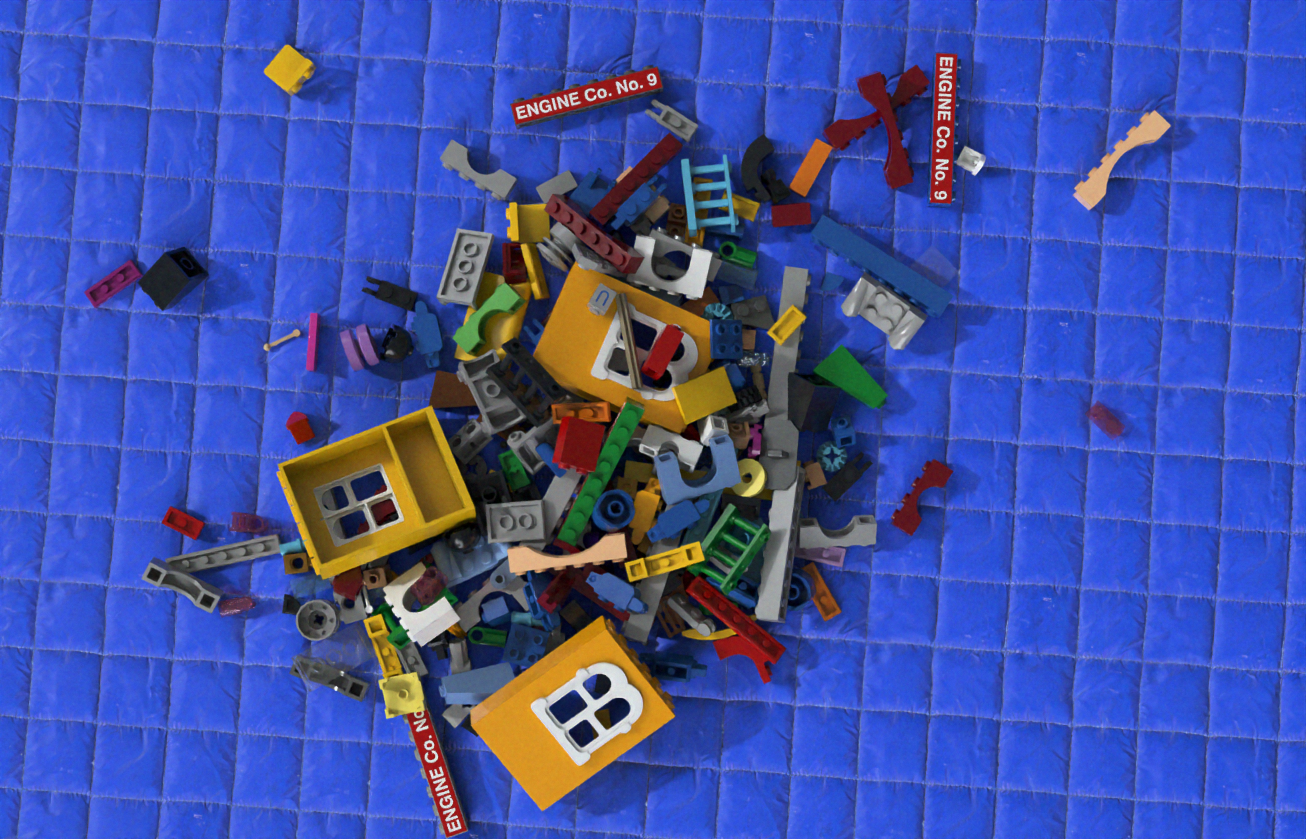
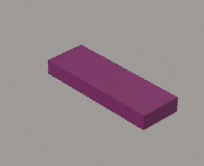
M130 259L84 293L94 308H98L142 277L143 274L133 260Z

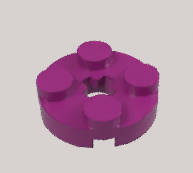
M754 424V427L749 428L752 446H748L747 459H754L759 462L756 455H760L762 434L758 432V429H762V424Z

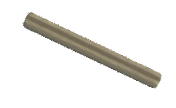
M620 293L615 296L631 385L632 389H641L643 382L627 296L625 293Z

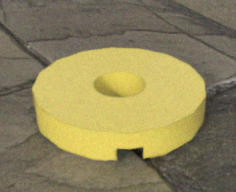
M745 458L738 461L741 483L731 488L742 497L751 498L763 491L767 481L766 469L760 462L754 459ZM751 473L752 480L746 483L744 480L745 475Z

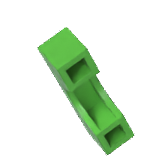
M504 282L495 289V293L490 298L484 300L482 307L477 312L470 315L466 324L456 330L452 338L467 354L475 356L487 343L485 327L489 319L498 313L514 315L526 300L511 285Z

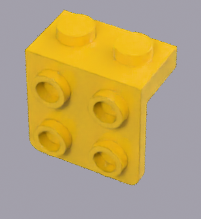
M285 45L264 69V73L290 96H293L299 92L302 84L314 74L316 67L308 58H304L290 45Z
M517 202L509 203V208H506V219H510V227H507V238H511L512 243L521 244L544 242L543 237L550 239L549 214L544 211L547 204L518 205Z

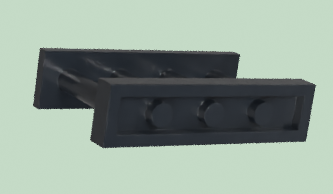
M514 337L501 345V348L507 353L503 361L500 360L488 367L486 373L532 424L538 428L552 417L547 410L550 403L560 400L567 395V392ZM512 360L520 367L516 375L508 368ZM525 374L533 381L529 389L521 382ZM538 388L546 395L542 403L534 396Z

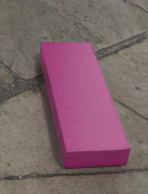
M318 313L310 314L306 369L310 372H317L321 315Z

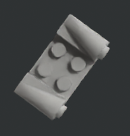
M864 272L841 305L842 312L846 316L857 317L859 314L888 334L889 344L895 350H904L928 317L866 272Z
M495 349L478 358L459 362V371H456L459 381L464 382L465 385L468 384L482 414L481 428L489 436L526 420V416L486 373L488 367L500 361Z
M566 395L555 403L551 402V405L575 403V401ZM551 417L548 422L538 428L534 426L526 434L522 431H515L509 435L507 444L525 469L532 475L546 465L535 448L542 443H549L555 449L560 424H553V417Z

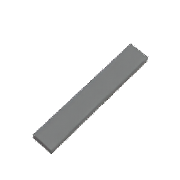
M279 534L166 558L165 561L186 573H193L281 553L279 548L281 541Z

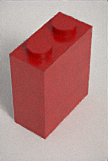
M667 324L661 330L640 372L656 381L664 374L684 336L681 328L673 324Z
M572 416L562 417L552 463L558 464L560 469H576V473L587 475L588 472H595L605 426Z

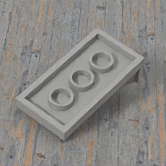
M457 228L436 297L442 305H447L451 302L470 305L474 310H479L475 301L495 238L492 233Z

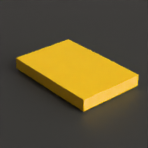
M724 366L672 387L685 424L694 422L737 403Z

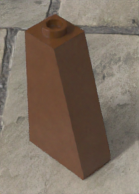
M436 371L429 406L432 405L433 409L478 407L468 384L465 385L464 382H460L457 374Z

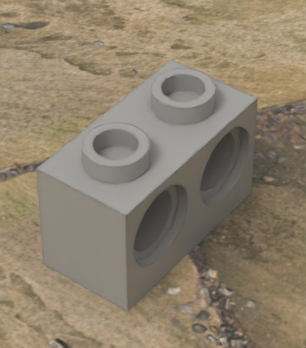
M472 418L447 443L450 450L466 465L493 438L488 433H484L481 425Z

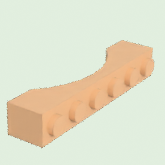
M1155 110L1150 114L1146 112L1139 120L1141 124L1137 128L1133 126L1126 133L1128 135L1125 141L1121 139L1113 147L1115 151L1111 155L1107 153L1100 160L1103 164L1098 169L1094 167L1087 174L1089 178L1085 182L1081 180L1074 188L1076 192L1073 196L1088 210H1091L1106 195L1109 174L1118 159L1134 147L1156 142L1170 128L1171 125Z
M625 532L606 534L589 549L571 555L546 554L529 545L509 547L507 549L510 573L515 572V575L527 574L529 570H535V573L545 572L546 568L554 567V570L566 569V565H573L574 568L584 567L585 563L593 562V565H600L605 563L604 560L622 562L628 556Z

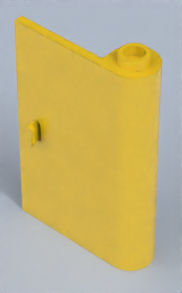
M484 271L475 301L479 309L482 307L484 300L490 298L495 293V289L505 282L504 276ZM526 278V283L509 284L526 302L514 315L498 313L489 319L485 327L487 343L475 356L467 354L457 344L454 358L469 361L495 349L499 359L503 361L507 353L501 348V345L514 337L519 339L532 294L530 279ZM470 305L468 306L463 326L468 321L470 315L477 312Z

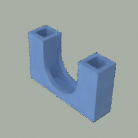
M728 434L709 439L713 463L709 472L697 480H686L681 477L678 460L672 451L653 457L662 497L668 506L677 505L681 501L696 499L700 495L715 493L719 489L733 487L741 483L733 441Z

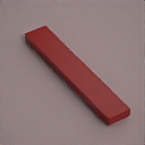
M700 575L695 577L685 590L772 664H776L787 649Z

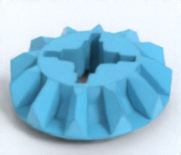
M720 303L709 304L703 313V317L708 321L713 319L715 315L721 317V319L733 320L730 309Z
M828 441L818 448L816 459L822 469L833 472L845 465L847 453L845 447L837 449L835 441ZM831 448L834 454L840 455V457L834 458L833 465L830 458L824 457L830 454Z

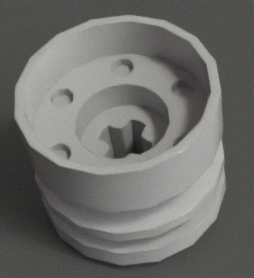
M557 222L549 230L554 239L550 240L547 237H543V241L548 246L545 247L539 242L536 247L551 265L566 273L569 268L563 262L566 261L570 265L574 264L573 260L569 257L570 254H573L571 249L574 243L586 246L560 222Z
M317 599L306 602L296 614L298 631L309 640L319 641L330 638L338 631L341 625L339 609L328 600ZM318 615L324 617L322 623H317Z

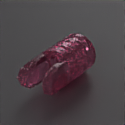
M249 596L218 602L222 618L242 614V612L252 610L256 606L254 599H251Z

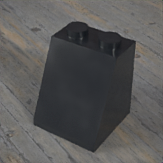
M185 247L164 252L137 283L142 287L143 292L150 296L154 304L164 311L173 308L205 280L209 274Z
M789 372L788 420H791L798 431L805 432V430L815 433L827 431L841 388L815 374Z

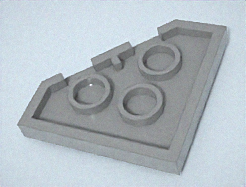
M574 243L571 250L580 268L587 271L592 269L599 273H608L616 277H626L627 273L620 272L597 252Z

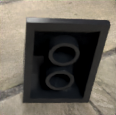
M503 469L465 481L466 488L475 507L476 519L482 537L488 535L486 504L513 502Z

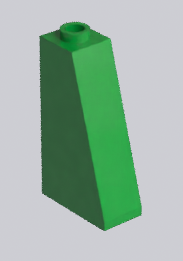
M842 344L812 370L815 375L840 387L841 391L870 409L875 407L880 409L887 402L885 398L888 395Z

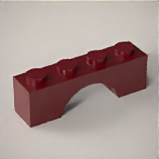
M935 459L926 461L921 469L924 471L920 478L918 476L911 484L913 487L910 494L906 493L901 500L903 505L899 510L895 509L890 517L892 519L890 524L909 536L913 535L922 521L917 511V500L920 494L929 487L943 488L953 473L951 469Z

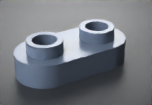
M508 559L490 576V583L496 589L505 588L518 576L515 575V572L510 573ZM497 576L503 577L502 583L496 581Z

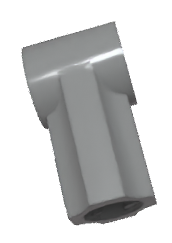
M459 637L449 640L452 675L471 671L472 663L471 658L468 657L466 639Z

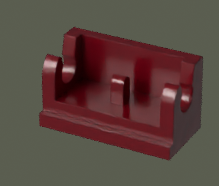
M809 202L770 205L773 227L811 224Z
M502 243L503 275L507 284L526 283V264L522 249L515 250V248H521V243Z
M567 569L560 570L554 576L536 601L549 613H553L575 581V577L571 579L565 577L568 572Z

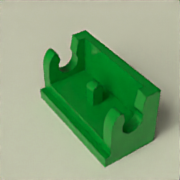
M512 449L498 455L512 491L534 483L530 472L525 469Z

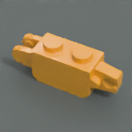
M651 477L645 490L637 492L633 504L635 515L629 523V526L634 528L631 537L634 544L642 543L645 533L657 524L658 519L655 518L657 511H661L664 502L660 500L662 495H660L661 488L657 478Z

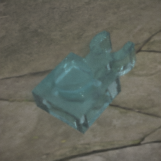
M743 351V358L736 359V365L744 368L756 366V364L768 366L769 354H755V351Z

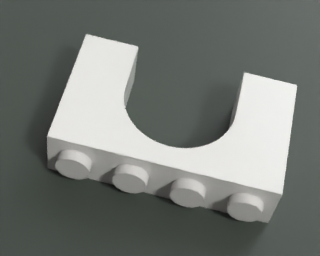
M637 234L634 250L645 258L636 274L628 273L626 281H629L630 285L636 287L647 285L653 291L664 289L668 290V294L676 296L682 293L687 295L686 298L697 300L698 297L702 298L712 251L693 247L687 272L679 279L665 280L660 278L652 268L651 259L656 238Z
M419 562L386 585L383 590L386 593L384 598L389 606H394L392 608L393 613L397 618H402L399 620L400 624L405 630L409 629V632H407L409 638L413 643L417 641L422 647L461 619L445 597L424 611L411 612L414 601L437 584L423 563Z

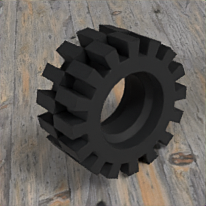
M754 385L735 393L737 403L728 406L732 413L749 404L763 400L757 386Z

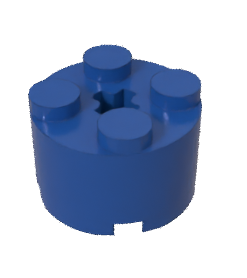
M720 359L710 365V371L724 366L734 394L749 387L747 383L743 385L745 379L734 361L730 362L729 359Z
M619 489L607 491L597 499L591 518L600 529L615 533L632 521L635 515L633 500L625 491Z
M792 569L787 610L798 611L812 601L816 594V586L811 575L805 570ZM792 588H796L797 592H793Z

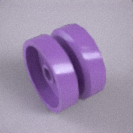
M366 323L356 327L357 339L354 332L350 329L340 332L345 353L355 372L364 369V357L371 366L380 363L375 339Z

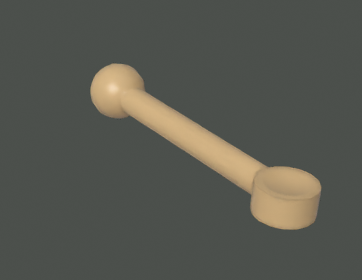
M295 329L293 333L275 342L264 344L263 348L269 351L271 347L294 336L299 337L301 332Z

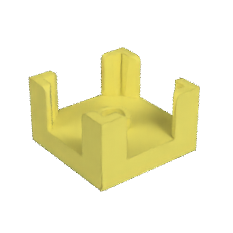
M419 671L378 680L380 690L383 691L386 719L427 709Z

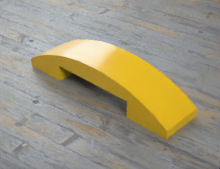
M700 541L624 564L629 581L634 582L702 562L705 558Z
M382 613L364 619L363 622L374 646L383 671V677L388 678L404 674L399 656L394 648L395 646L386 638L390 632Z
M756 614L748 616L754 622L757 620ZM694 628L681 631L682 636L698 640H716L737 634L731 628L715 631L707 637L700 634Z

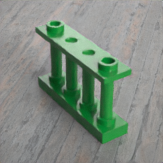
M732 504L727 506L701 543L705 560L686 566L689 572L696 577L699 573L704 572L722 583L720 589L726 595L735 589L737 581L762 545L769 540L771 534L769 527L765 523L758 529L739 518L740 512ZM736 524L755 536L749 545L728 533L733 525ZM725 540L744 551L738 561L717 549L721 541ZM714 556L733 567L727 577L706 565L710 557Z
M431 563L425 566L437 583L432 587L436 595L429 601L426 600L423 594L420 595L417 600L422 607L416 612L426 610L443 597L447 599L451 606L458 601L453 592L446 586L441 588L436 578L440 575L438 569ZM385 601L372 612V615L375 616L382 613L385 622L392 631L386 638L393 646L401 650L412 641L407 635L409 629L405 630L402 625L398 627L392 617L394 615L392 611L394 606L390 607L387 601Z

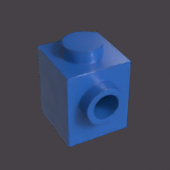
M850 416L830 419L831 431L837 449L855 445V431Z
M503 596L497 599H490L481 605L484 611L481 613L485 624L489 623L491 628L511 621L512 615Z

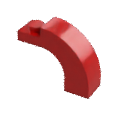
M729 636L712 642L720 660L736 654L745 655L754 661L763 683L771 681L770 676L773 674L769 665H764L769 660L740 636Z

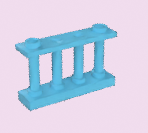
M723 155V164L698 167L689 165V159H681L689 237H696L697 229H700V227L730 224L731 233L735 232V225H739L738 214H734L729 178V173H732L731 161H727V155ZM724 171L725 181L691 183V177H694L695 174ZM726 189L727 199L701 202L693 200V194H696V192ZM728 206V217L700 220L695 218V212H698L699 209Z

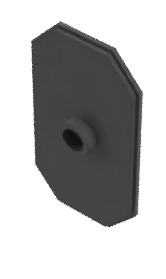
M771 420L761 431L759 462L764 466L767 473L765 488L786 490L795 481L799 431L791 420Z

